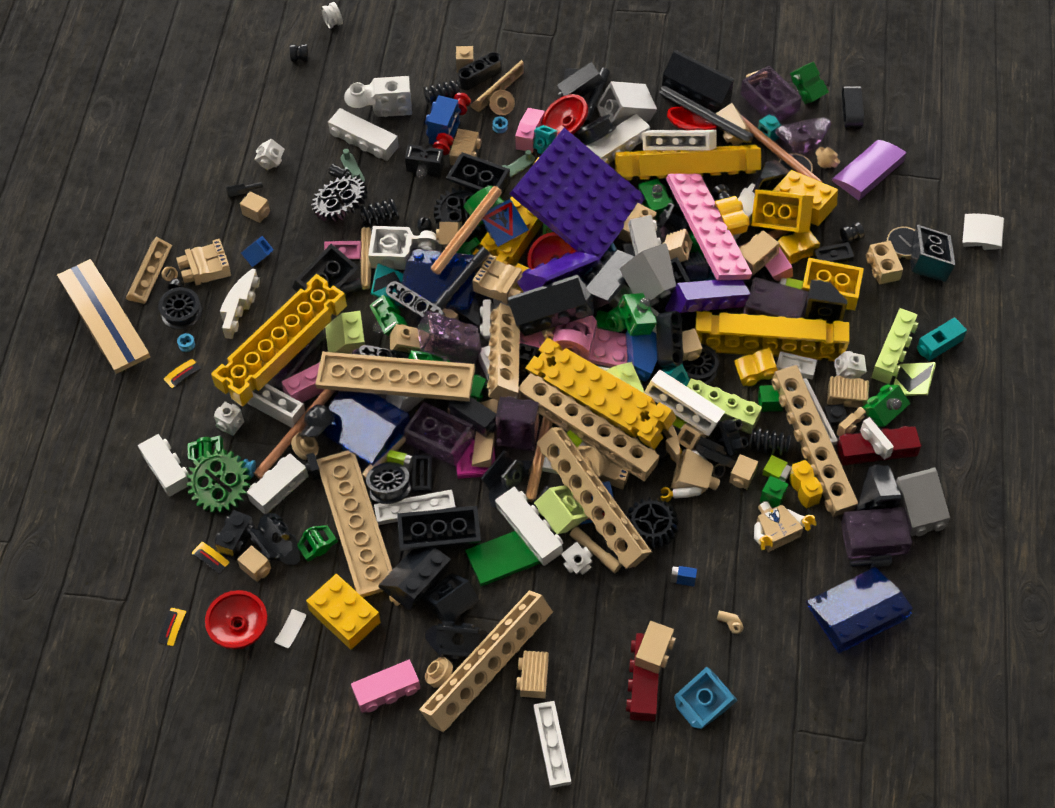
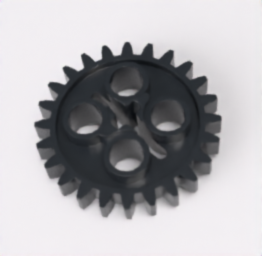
M350 175L347 179L343 176L341 180L336 178L335 182L330 181L329 185L324 184V189H319L320 193L315 194L316 198L312 199L313 204L311 205L318 219H322V221L327 219L330 222L333 219L336 222L338 218L343 220L344 216L350 217L351 212L356 213L355 209H361L360 204H365L364 199L368 198L366 195L368 193L367 187L361 178L358 179L357 176L352 178ZM336 191H338L341 199L343 200L345 204L344 206H341L335 194Z
M459 186L458 191L452 188L451 193L446 190V196L441 194L440 200H436V205H434L436 224L439 225L440 222H462L460 200H463L465 205L468 199L475 194V190L469 191L468 187L462 190L461 186ZM464 209L465 222H466V221L468 220V218L470 217V215H469V214L467 213V211ZM485 224L476 226L470 236L474 237V232L480 234V229L486 230Z

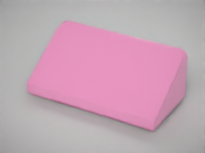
M361 241L324 242L325 249L330 244H333L347 258L361 259Z

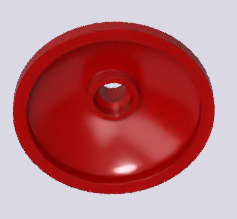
M579 95L563 96L553 102L545 111L541 126L545 125L558 130L557 135L563 128H566L571 134H575L583 126L587 118L588 104Z
M672 107L667 111L669 121L679 130L717 129V126L683 107Z
M555 232L547 233L540 236L532 244L528 253V267L533 270L541 263L547 264L553 258L560 259L568 252L572 254L577 251Z
M242 590L230 591L220 595L209 606L205 615L206 631L211 640L217 645L227 649H241L253 644L261 637L267 625V611L263 602L256 595ZM241 623L240 627H235L236 624Z

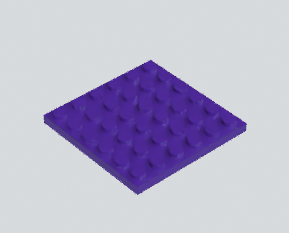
M566 128L562 129L510 192V195L576 251L597 256L599 260L624 228V222L637 203L642 204L645 199L639 190Z

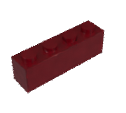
M915 426L881 430L894 446L891 456L885 460L918 456L921 444ZM846 433L839 436L836 446L842 466L884 460L881 455L874 451L872 444L865 440L861 433Z
M636 633V640H631V653H634V660L630 659L629 672H633V679L628 680V692H632L631 699H627L626 712H630L631 720L655 722L659 674L635 665L636 655L645 635Z

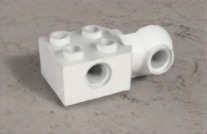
M409 76L374 78L370 85H363L358 82L353 83L344 95L346 104L353 108L373 105V112L377 117L412 115Z
M373 226L368 257L371 268L376 269L379 263L391 269L407 270L412 264L414 253L435 255L441 251L442 246L439 244V240H436V234L432 231H423L419 236H414L409 227Z

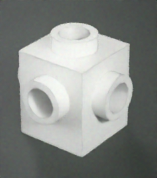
M270 139L257 148V155L254 160L261 167L269 170L281 163V156L285 149L273 139Z
M845 351L835 359L834 365L837 376L855 379L860 378L867 372L864 355Z
M224 402L215 411L214 419L217 428L232 436L244 423L241 409L235 404L231 405Z
M578 542L561 554L566 560L564 566L570 573L574 571L576 574L580 572L583 575L592 568L590 566L592 563L590 558L593 555L586 546L582 549ZM576 557L582 558L580 563L574 561Z

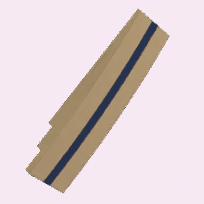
M91 259L57 275L98 347L116 374L150 358L148 350Z

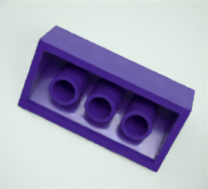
M579 251L572 254L568 252L560 259L553 258L547 264L541 263L533 270L531 268L525 270L517 283L522 291L526 292L578 275L581 279L599 258Z
M709 280L677 283L665 307V311L684 313L744 307L751 294L743 280Z

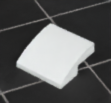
M965 214L963 246H982L983 250L1002 249L1004 218L988 214Z

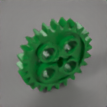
M214 449L213 455L207 451L206 458L200 455V462L193 461L196 467L189 468L193 474L187 475L191 482L186 483V485L192 487L188 493L195 494L191 499L198 501L197 506H203L205 511L210 509L212 513H215L217 508L220 513L224 512V508L231 511V505L238 507L236 501L244 502L241 496L242 494L247 495L245 488L251 486L246 483L251 477L245 474L250 470L243 468L246 462L240 461L241 457L238 455L234 457L232 451L228 455L225 449H222L221 454L217 449ZM221 463V469L215 472V465ZM206 470H209L214 476L230 487L232 492H228L216 480L206 474ZM232 475H236V481L229 484V478ZM208 478V485L206 487H202V481ZM223 490V497L217 499V492Z

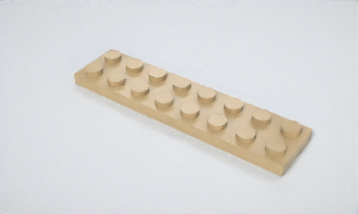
M322 352L315 385L316 389L470 401L475 364Z
M354 449L317 459L320 476L356 592L361 597L383 592L378 585L392 571V566Z

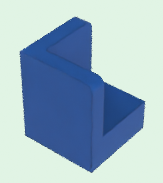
M261 236L241 254L253 267L274 249Z

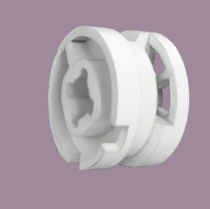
M335 2L329 3V6L321 7L322 16L329 29L333 28V25L339 26L343 24L341 13Z

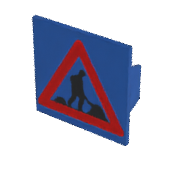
M511 199L488 210L482 218L487 232L498 247L529 230Z

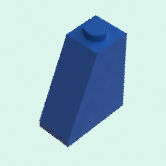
M627 330L628 363L632 362L639 380L646 382L657 362L656 333L652 331L650 335L630 336Z

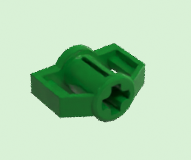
M474 238L470 242H464L450 260L451 264L453 265L459 260L470 258L475 248L480 244L479 240Z
M221 436L201 437L195 442L188 443V459L191 462L194 460L197 462L201 461L200 457L198 459L195 458V449L198 448L199 456L202 455L206 458L207 451L213 455L212 447L214 444H216V449L221 454L223 438Z
M328 525L313 526L303 533L298 547L309 562L316 556L325 554L338 540ZM324 530L329 540L324 541L318 531ZM306 539L313 548V551L310 553L304 545Z

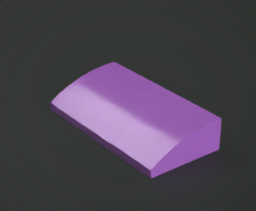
M877 140L833 177L832 181L854 198L860 200L904 162L907 152L891 143Z

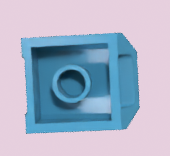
M708 667L703 669L674 696L676 708L692 727L700 729L715 720L738 701L718 676Z

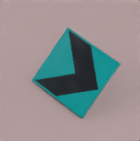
M378 263L371 295L378 298L382 295L389 297L386 293V287L393 281L409 288L411 276ZM393 289L392 292H396L397 294L401 295V292L398 289Z

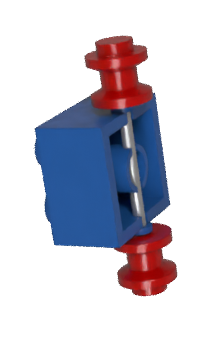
M457 93L454 99L438 95L436 102L432 103L430 115L428 114L425 124L428 126L426 135L429 137V144H432L433 148L443 149L444 155L449 154V147L453 145V137L460 124L459 115L466 114L467 106L471 103V99L467 94Z

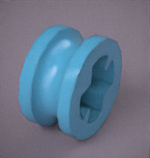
M501 116L494 118L492 123L494 132H506L508 128L507 119Z
M185 333L178 337L177 343L181 351L189 352L194 349L195 341L191 334Z
M244 459L246 465L243 468L250 470L245 475L252 478L256 469V461L252 460L249 462L248 459Z

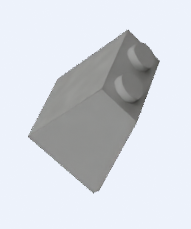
M611 81L596 105L601 117L610 114L609 119L613 126H618L635 114L645 122H648L657 110L646 84Z
M666 243L640 252L619 268L632 293H644L650 307L659 303L658 299L660 297L663 299L670 295V290L676 287Z
M936 468L898 477L896 484L901 494V501L897 511L909 537L914 535L922 536L929 531H940L946 528L950 515Z

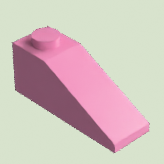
M532 108L527 109L515 135L517 150H531L533 152L534 129L541 126L545 111Z

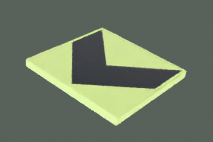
M936 363L899 364L900 369L895 378L894 385H900L905 396L928 395Z

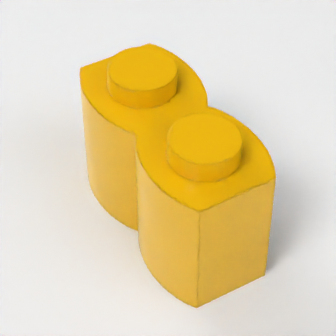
M736 196L715 201L714 205L718 208L724 224L727 226V230H730L732 236L747 232L750 221L743 212L742 202L738 201Z
M811 231L795 232L793 235L782 236L778 240L779 247L790 264L796 263L802 258L812 256L814 249L820 246L819 241Z
M770 348L757 351L752 355L740 357L734 361L743 386H753L761 379H772L775 371H778Z
M806 460L792 464L789 480L792 487L798 491V498L801 504L806 508L819 504L823 491L822 485L814 477L811 465Z

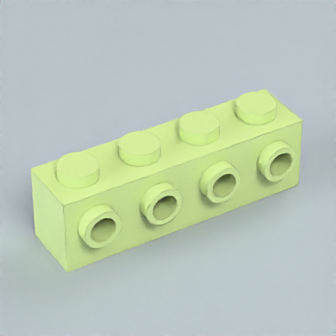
M899 309L871 378L890 384L892 377L897 376L900 369L898 363L899 361L903 362L906 355L904 348H909L913 338L910 334L911 332L915 333L918 323L915 322L917 314Z
M690 379L687 385L689 389L725 411L719 422L733 417L741 419L743 427L740 430L752 434V430L760 418L761 406L755 402L746 401L735 394L724 392L718 387L709 386L703 381Z

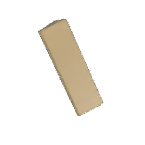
M521 60L474 101L470 107L477 112L482 111L489 104L490 97L494 92L505 90L524 73L523 61Z
M155 237L125 299L143 304L146 303L172 247L171 244Z
M490 399L481 402L482 405L498 415V400ZM496 431L490 433L487 438L476 432L472 467L489 468L492 465Z

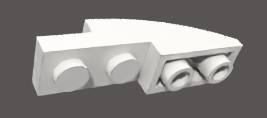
M251 269L240 278L223 302L220 314L224 322L222 329L225 338L233 339L234 332L238 331V320L243 315V309L249 310L251 303H254L255 289L260 284V278L257 276L256 269Z

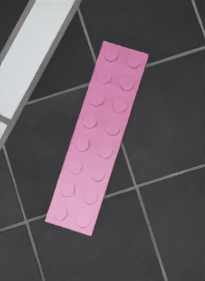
M696 173L668 174L666 180L716 280L750 279L752 272L730 230H727V226L724 224L718 208L715 207V201L702 176Z

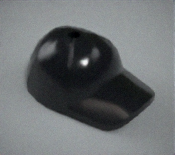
M314 405L305 414V426L300 436L312 438L319 436L335 419L334 413L325 405Z

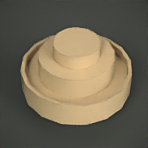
M498 90L491 95L489 105L495 114L507 115L513 110L515 100L510 92Z
M819 147L815 152L818 160L817 163L825 169L827 167L836 168L840 163L837 158L838 154L829 147H826V149Z
M301 432L292 438V449L298 457L307 460V454L314 452V455H317L319 447L315 438L301 437Z
M440 657L433 661L425 673L426 682L434 688L441 686L452 675V663L445 657Z

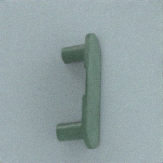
M344 149L341 155V162L344 168L350 170L352 178L357 176L358 179L361 178L362 182H365L354 156L349 153V149Z
M526 150L525 155L518 158L515 162L502 166L510 169L511 178L533 164L535 157L531 154V150Z

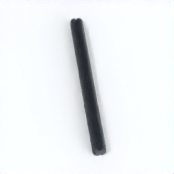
M666 86L661 87V96L746 143L753 141L754 135L676 91Z

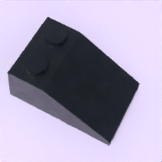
M916 225L910 260L911 271L920 276L930 277L935 281L946 282L955 267L951 235Z

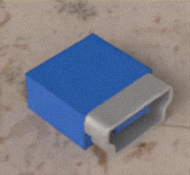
M683 566L672 567L670 582L695 586L697 569Z

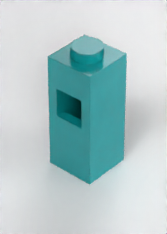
M954 317L921 337L917 345L918 352L930 361L962 342L967 329Z

